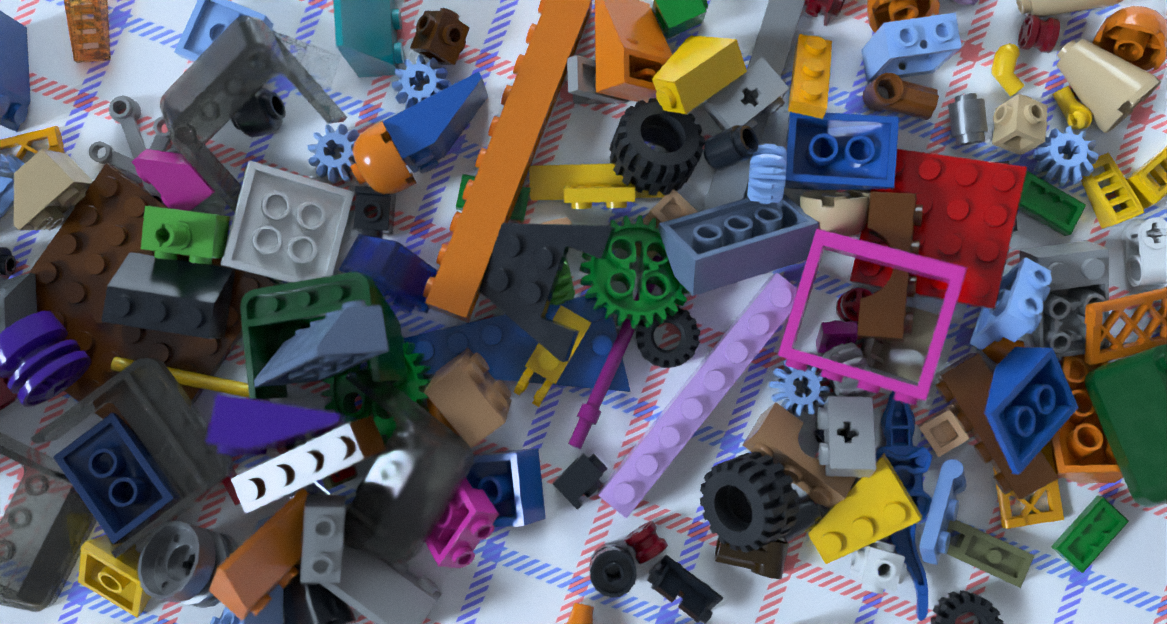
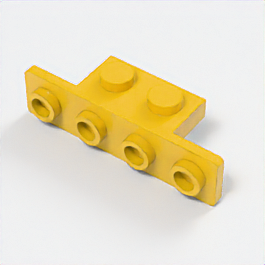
M615 164L532 165L529 168L531 200H564V203H571L572 209H590L593 202H606V208H626L627 202H635V198H661L665 195L658 191L656 196L648 195L646 190H642V193L635 191L636 186L632 184L627 186L622 182L624 177L616 175L613 170Z

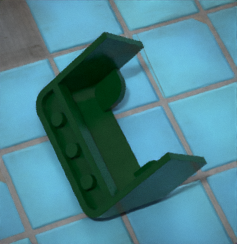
M348 272L253 289L247 292L241 300L240 313L249 399L288 397L287 384L255 387L254 379L281 344L296 335L295 331L310 328L311 322L326 319L327 313L342 310L343 304L352 301H365L366 306H381L388 351L371 358L373 382L407 380L401 325L374 280L364 273Z
M1163 344L1102 365L1090 371L1085 377L1086 390L1132 498L1139 505L1146 508L1167 504V344Z

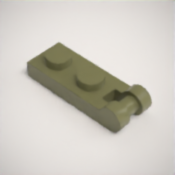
M959 520L949 522L947 532L951 534V531L954 530L959 532L960 535L955 546L949 545L948 555L1021 588L1035 555Z

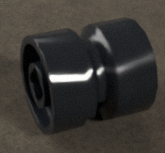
M614 542L605 543L594 551L589 567L591 583L595 590L611 598L621 597L628 593L635 585L637 577L636 565L630 551L623 545Z

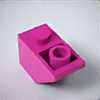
M146 149L131 162L136 167L135 170L138 176L144 182L155 187L168 208L191 211L211 196L221 185L219 179L198 156Z

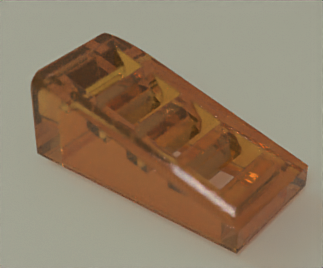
M64 0L74 61L76 63L110 61L108 0ZM93 14L94 19L82 20V15ZM96 29V33L83 34V30ZM98 43L99 48L84 49V44Z

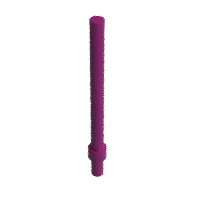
M655 255L652 260L660 262L662 257ZM647 284L646 289L652 294L655 284ZM638 292L634 298L635 301L639 300ZM626 318L589 399L586 404L582 403L577 414L579 421L568 444L581 450L591 426L596 425L602 413L599 410L636 330V328L632 329L630 319Z

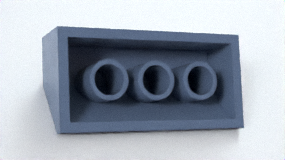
M783 194V199L779 203L759 204V202L750 201L748 197L659 223L658 230L675 278L692 296L807 260L819 222L807 215L801 207Z
M365 301L348 302L342 305V310L327 313L326 319L311 322L310 328L295 331L296 335L281 344L254 379L255 387L323 381L388 351L381 306H366Z

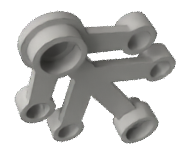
M124 95L117 96L110 102L109 113L115 121L121 123L132 156L135 159L146 150L137 125V120L141 115V108L138 102ZM124 103H125V104H126V110H125V112L122 113V114H119V113H118V108H119V106H120L121 104H124ZM161 116L153 124L156 135L149 149L166 151L170 140L178 133V125L171 118ZM169 122L170 130L162 133L163 124ZM101 141L94 142L90 146L89 156L92 160L101 164H112L138 176L135 170L136 167L131 163L134 159L114 151L110 145ZM105 147V155L99 158L98 151ZM172 148L168 151L188 155L187 152L179 148ZM142 180L144 188L152 196L161 198V194L152 184Z

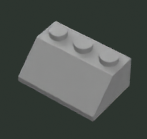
M357 533L351 537L342 547L340 583L320 584L375 624H422L442 595L436 591L438 586L426 576L421 575L418 578L408 570L410 566L402 558L396 555L389 557L379 549L381 547L380 543L367 534L361 536Z

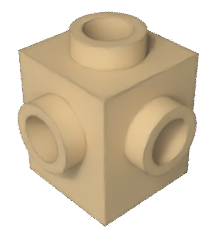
M1017 94L995 108L992 144L1022 155L1044 143L1047 130L1048 105L1036 101L1029 96Z

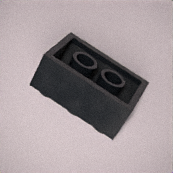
M130 252L107 285L101 322L206 339H224L236 269L182 260L160 259L151 255Z

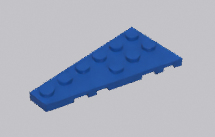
M585 296L566 301L564 304H553L548 307L546 318L552 320L562 305L592 323L556 384L553 383V385L592 389L595 386L617 337L613 315L606 320L604 317L607 309L604 306L598 310L593 309L597 301L596 297L586 299ZM506 314L404 338V343L411 342L415 344L412 354L423 353L425 355L419 362V365L431 367L426 372L427 374H435L441 367L466 348H469L473 354L477 352L485 359L489 366L488 372L495 380L519 382L527 368L525 366L538 345V342ZM623 358L608 390L631 392ZM534 372L529 383L543 384L546 378Z

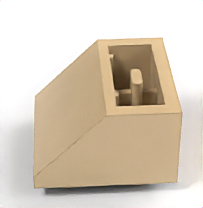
M41 149L14 173V226L18 230L36 231L46 229L50 231L56 228L65 220L66 217L63 214L70 207H76L78 202L86 196L85 192L93 180L66 153Z

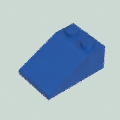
M0 10V126L17 132L20 124L27 118L28 106L31 102L27 27Z
M478 71L383 121L403 161L413 173L418 171L426 173L439 165L438 161L446 156L484 104L488 94L482 76Z
M790 112L787 122L785 147L787 151V165L784 188L805 190L893 189L899 117L826 112L824 118L820 119Z
M1014 347L994 370L985 415L1013 474H1020L1079 408L1053 348Z
M539 448L428 459V464L436 469L430 478V485L433 484L445 464L452 463L458 464L472 488L484 490L499 514L493 522L494 527L525 526L546 519Z

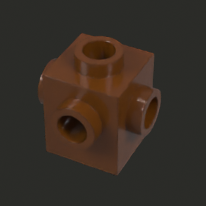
M440 8V11L425 10L416 24V34L410 49L428 60L432 58L437 59L440 65L455 66L459 54L466 45V37L470 27L459 21L460 16L450 9Z

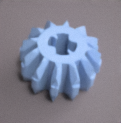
M418 55L417 64L414 65L409 59H405L404 64L407 69H395V74L400 80L392 82V88L398 92L395 99L399 104L406 103L405 109L452 85L450 80L445 79L448 75L447 69L445 67L438 68V61L435 58L430 59L426 63L422 55ZM426 80L427 84L423 85V90L418 91L416 87L421 85V81Z
M339 124L336 131L331 125H325L326 135L322 136L318 132H315L313 135L318 144L307 145V149L315 154L308 159V162L311 166H318L316 174L322 178L328 175V180L331 183H336L339 176L345 182H350L351 176L349 172L352 171L350 165L356 163L352 152L353 146L360 134L355 129L348 132L344 124ZM340 147L344 153L339 152L342 156L336 160L332 157V154L336 155L334 150Z
M1071 125L1066 127L1064 133H1061L1057 128L1051 130L1049 137H1045V142L1038 146L1039 149H1036L1033 154L1034 160L1039 161L1035 167L1036 172L1047 171L1045 181L1049 182L1053 177L1058 178L1060 187L1065 186L1068 179L1074 185L1080 183L1082 176H1090L1094 170L1092 164H1095L1098 160V153L1092 151L1096 146V140L1085 141L1086 130L1079 132L1078 135L1073 134ZM1064 154L1068 155L1067 159L1063 158Z
M764 143V145H758L757 151L753 153L750 158L747 193L750 201L759 202V204L779 203L783 199L787 165V151L784 146Z
M784 360L785 371L779 368L773 370L774 375L780 378V381H771L768 385L770 388H779V392L773 394L771 400L777 402L784 399L781 406L787 411L792 407V413L796 417H801L803 408L809 415L815 414L813 402L820 406H824L826 402L824 398L819 396V393L830 392L829 386H820V381L826 378L821 377V373L815 375L817 367L808 365L805 372L785 366L786 360ZM803 379L802 387L805 389V392L796 393L795 395L796 387L793 385V382L802 381Z

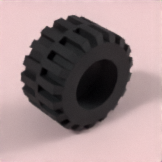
M650 98L648 103L644 100L636 102L635 107H628L625 114L622 115L610 144L609 151H611L609 158L610 163L615 164L614 172L617 176L622 175L624 177L622 180L624 184L636 186L635 191L642 193V190H646L648 195L656 196L658 191L663 195L670 194L672 189L678 191L684 183H687L703 154L704 149L702 148L705 144V137L701 136L703 131L701 125L694 123L696 118L692 113L681 114L664 111L657 98ZM645 142L657 143L665 148L668 153L655 151Z
M760 452L745 453L715 465L711 468L712 471L707 472L704 476L705 483H702L700 488L703 497L700 498V506H703L705 511L702 513L703 517L710 523L709 529L713 534L717 533L719 536L718 540L723 544L729 543L730 549L735 551L741 549L743 552L757 550L788 534L791 531L790 528L797 521V518L794 516L799 513V504L795 503V499L798 498L797 489L792 488L791 483L794 481L791 476L785 475L783 472L785 468L780 463L774 464L773 457L769 455L762 456Z

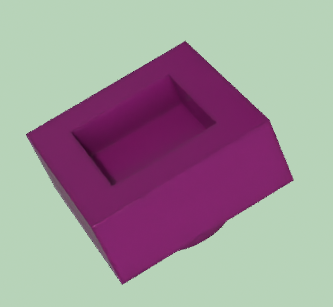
M841 320L821 322L816 338L817 353H825L832 349V347L840 344L844 345L850 342L855 344L858 337L857 321L843 322Z

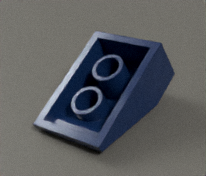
M113 412L53 456L113 544L132 542L189 499L171 471L128 425Z

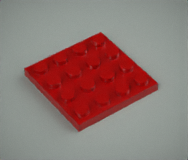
M897 149L894 188L871 189L870 193L916 194V205H923L922 225L914 226L913 240H920L919 256L967 268L957 303L995 310L1027 174V167ZM867 223L861 231L859 240L888 247L881 239L869 233ZM855 258L850 281L852 283L883 288L889 281L893 268ZM910 273V276H917L915 295L939 300L945 299L949 283Z

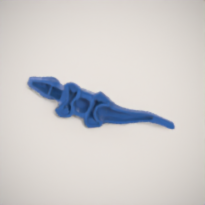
M892 391L880 422L883 435L886 438V446H880L876 449V461L885 453L922 515L921 520H924L928 515L932 498L923 490V473L928 471L932 456L924 446L917 447L913 445L912 439L915 431L914 414L909 403L894 399L895 391ZM917 523L889 535L891 544L895 545V552L905 556L904 563H906V569L913 581L916 592L917 618L923 621L928 614V583L916 548L915 532Z

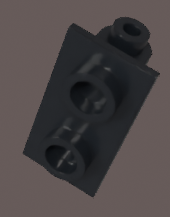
M665 555L648 572L650 575L647 581L651 583L650 588L657 591L671 603L676 599L677 595L681 597L678 608L697 623L701 621L706 624L713 614L711 609L723 600V597L708 584L702 582L668 555Z

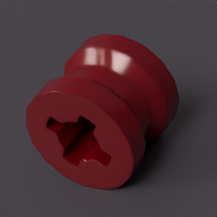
M1029 14L1026 16L1019 32V48L1029 50L1034 47L1038 48L1040 52L1050 53L1054 49L1059 37V19L1048 18L1044 21L1040 20L1036 15Z
M858 287L842 294L836 302V313L840 320L843 322L857 321L858 324L860 300L873 295L872 292L866 288Z
M653 520L639 526L624 538L627 546L633 547L635 550V558L639 564L651 560L668 547L666 540L659 537L656 533L657 526Z

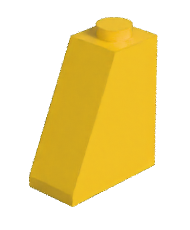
M690 36L667 60L652 80L657 91L656 98L664 111L687 114L742 76L747 70L737 39Z

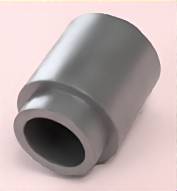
M976 93L955 96V102L949 104L948 108L952 138H956V146L985 142V133L988 132L985 100L982 98L977 99Z

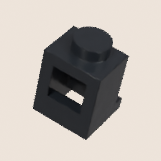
M355 186L356 202L353 229L362 232V238L380 240L383 239V234L393 235L396 193L382 194L368 186ZM370 207H377L378 213L374 218L367 217Z
M583 452L553 481V485L578 510L583 504L580 497L584 494L589 498L601 487L603 483L599 479L608 468L594 453L588 457Z

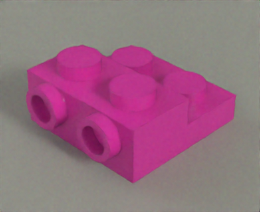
M446 463L411 517L438 566L461 569L472 563L475 558L473 551L479 542L488 538L493 533V522L499 514L484 490L472 488L458 464Z

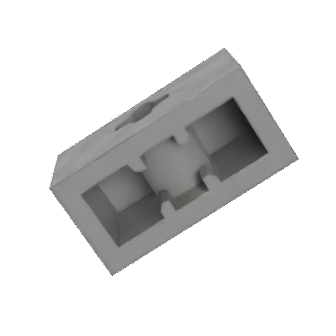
M763 56L746 69V73L707 100L704 109L722 131L735 125H747L754 129L758 125L755 121L765 112L768 116H771L785 104L782 98L788 92L789 87ZM752 97L755 101L753 104L748 103L745 106L742 103L743 98L748 100Z
M828 396L823 408H818V429H824L825 442L819 443V464L825 465L826 476L871 477L876 470L873 397ZM841 431H846L847 437L852 438L849 443H845L844 437L839 436Z
M307 494L301 583H340L345 495Z

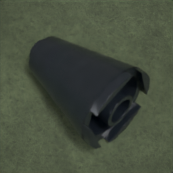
M301 562L296 567L299 573L283 589V624L356 623L355 615L345 601L320 583H301Z

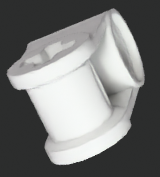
M1153 217L1145 221L1129 223L1122 232L1126 261L1125 274L1128 282L1132 286L1166 283L1167 221L1162 218ZM1154 232H1161V235L1155 236ZM1138 234V237L1132 238V235Z

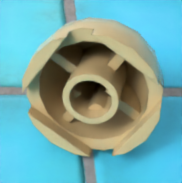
M811 190L800 195V207L807 215L819 222L818 229L852 237L861 232L868 223L871 193L864 190H848V193L837 192V190Z

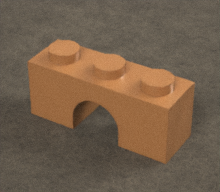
M775 402L759 416L742 445L751 453L760 452L762 456L769 455L773 457L774 464L780 463L785 468L783 471L785 475L791 476L794 481L792 484L797 485L808 493L810 498L817 504L830 508L845 499L856 477L826 476L825 465L819 464V455L816 458H812L805 454L799 445L798 435L804 422Z

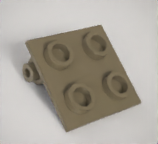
M907 306V312H913L912 334L905 333L904 342L864 338L860 350L864 358H866L868 367L919 383L939 315Z

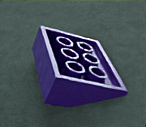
M216 394L206 443L218 444V453L237 456L266 455L267 449H280L322 436L343 425L357 421L358 418Z

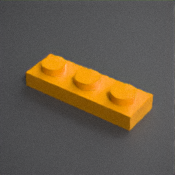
M798 35L794 50L789 112L820 119L824 118L828 105L832 41L819 36Z

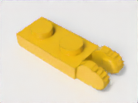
M561 305L552 320L579 331L569 358L570 361L592 323ZM538 343L525 366L527 368L513 392L519 396L524 393L534 372L543 376L546 380L535 393L532 404L539 407L553 383L556 384L569 361H559Z

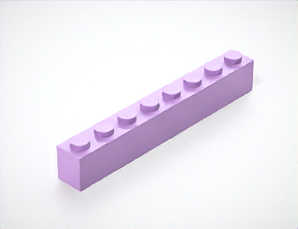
M778 273L773 274L767 279L598 491L600 498L626 519L791 313L798 290L794 285Z

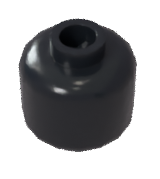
M256 88L236 96L232 103L230 118L237 130H241L245 135L254 138L277 131L282 126L286 111L284 103L278 94L266 88Z

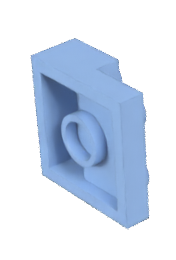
M197 0L174 53L184 59L209 68L218 75L247 86L249 79L255 80L261 71L262 64L258 59L263 48L269 49L274 42L275 30L272 29L274 24L266 15L230 0Z
M1025 257L1002 278L995 310L981 308L969 344L983 350L993 341L999 342L1003 337L1015 342L1026 333H1033L1042 318L1040 314L1043 310L1042 303L1050 292L1048 285L1052 281L1051 270Z

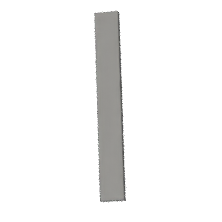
M805 0L768 1L748 67L763 56L781 78ZM752 97L748 100L744 98L742 100L744 106L755 102ZM766 112L755 120L758 125L753 131L757 136L758 145L761 143L769 117ZM750 159L723 171L715 169L703 210L743 199L749 180Z

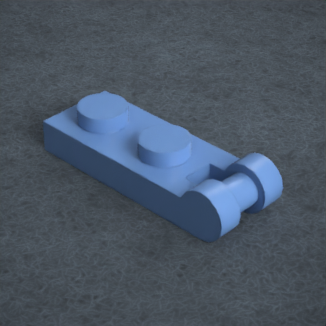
M955 459L947 460L941 466L919 545L923 562L938 565L941 553L947 554L951 537L950 532H947L950 521H956L959 511V500H956V496L965 491L967 487L964 467L960 461Z

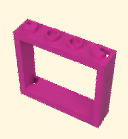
M816 229L777 356L787 358L785 366L805 372L808 365L822 369L821 377L842 383L844 376L859 380L857 388L879 394L881 387L895 391L894 399L916 406L918 399L927 400L967 268ZM824 250L949 283L918 386L794 349Z

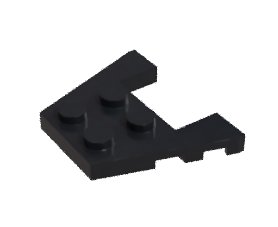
M502 223L479 292L559 361L567 362L569 361L579 331L546 318V313L567 253L571 247L597 258L605 259L616 228L608 225Z

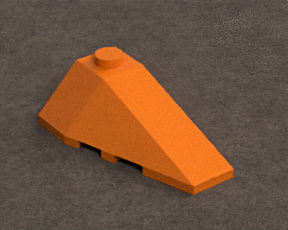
M1085 354L1062 357L1061 368L1079 408L1049 440L1056 475L1079 484L1116 483L1123 476L1085 387L1086 375L1090 371L1108 364V361L1090 365L1085 363Z

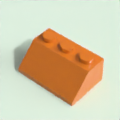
M304 488L295 494L217 568L209 591L241 621L251 612L257 616L273 599L269 594L278 585L284 589L299 573L296 567L302 562L305 505L307 494H309Z

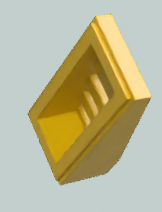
M1167 146L1126 178L1143 209L1159 202L1167 195Z
M1110 153L1098 156V160L1092 166L1094 169L1103 166L1105 172L1094 177L1092 174L1087 177L1082 176L1081 183L1101 228L1116 225L1145 213L1139 199ZM1108 178L1111 185L1100 188L1097 182ZM1114 191L1116 198L1108 200L1105 194ZM1120 204L1122 210L1115 212L1113 206Z

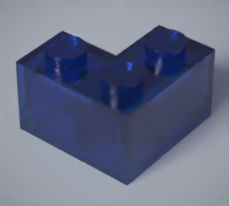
M358 234L339 271L342 273L358 272L367 274L374 280L384 297L388 295L394 299L392 303L394 307L408 314H411L413 310L427 314L430 309L425 303L427 298L423 297V292L430 277L435 278L438 270L398 241Z

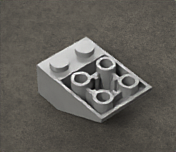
M1080 241L1019 250L1020 261L1026 257L1051 270L1052 281L1048 285L1050 292L1042 303L1041 321L1032 333L1035 347L1053 348L1057 358L1085 354V307L1087 304L1109 300V248L1090 241ZM1109 311L1103 312L1102 324L1108 318ZM1106 338L1100 343V350L1109 347V341Z

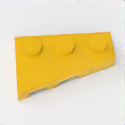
M884 453L876 461V470L871 477H860L849 490L846 498L833 505L822 516V519L816 522V526L809 530L808 536L825 564H828L921 521L922 515Z

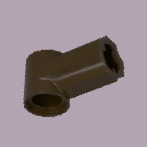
M718 536L715 547V562L751 569V572L764 577L782 579L789 543L778 539L757 550L743 552L741 549L738 551L730 549L729 543L723 544L718 540Z

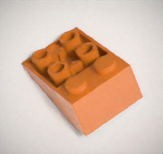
M595 0L596 93L636 102L644 100L648 103L650 98H656L657 92L652 78L673 55L650 4L639 0Z

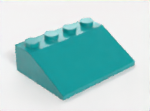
M333 0L336 47L357 76L364 78L396 75L395 69H399V64L404 63V50L402 42L397 43V30H402V17L400 9H395V0Z

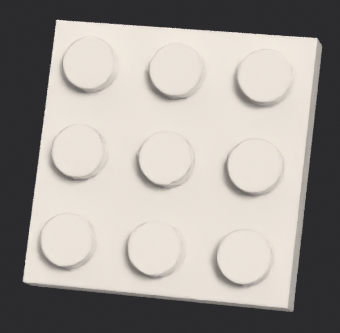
M249 161L221 265L289 283L333 275L354 192Z

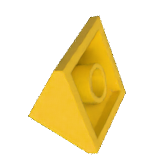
M107 535L88 540L81 546L78 583L136 618L141 615L151 599V596L146 594L139 581L138 564L140 552L125 543L113 544Z

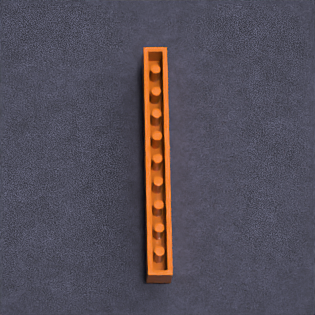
M540 0L538 13L541 16L537 25L532 23L528 30L526 43L529 46L525 55L519 54L513 70V74H516L512 86L507 85L503 92L501 105H504L502 113L500 117L494 116L490 124L488 136L492 138L488 148H481L475 167L479 168L475 180L469 179L463 192L462 199L466 200L461 213L456 211L449 229L450 232H453L448 245H442L436 260V264L440 265L436 277H430L424 288L423 297L427 298L425 303L429 309L469 323L480 296L479 288L501 224L508 223L568 73L567 58L575 55L592 12L593 0Z

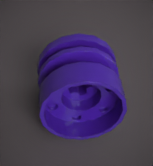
M51 311L31 314L18 320L0 333V378H10L7 385L13 393H18L17 398L25 407H34L44 403L66 390L82 377L92 362L85 351H79L80 346L75 340H65L68 332Z

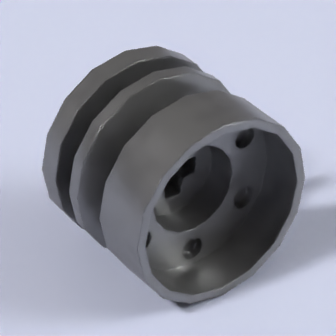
M178 520L165 523L152 533L145 542L140 554L138 564L140 585L147 595L156 599L175 603L180 602L200 608L216 606L221 601L209 591L218 566L235 552L239 546L231 536Z

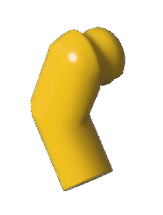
M1012 43L998 48L995 52L991 69L992 76L1010 97L1025 86L1014 73L1020 50L1018 46Z
M1069 86L1052 94L1072 129L1079 130L1090 126L1093 120L1091 110L1076 100Z

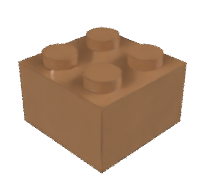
M466 348L435 372L424 393L470 448H472L506 423L512 400L510 399L511 392L501 380L495 381L488 372L489 366L485 359L479 353L473 354L469 348Z

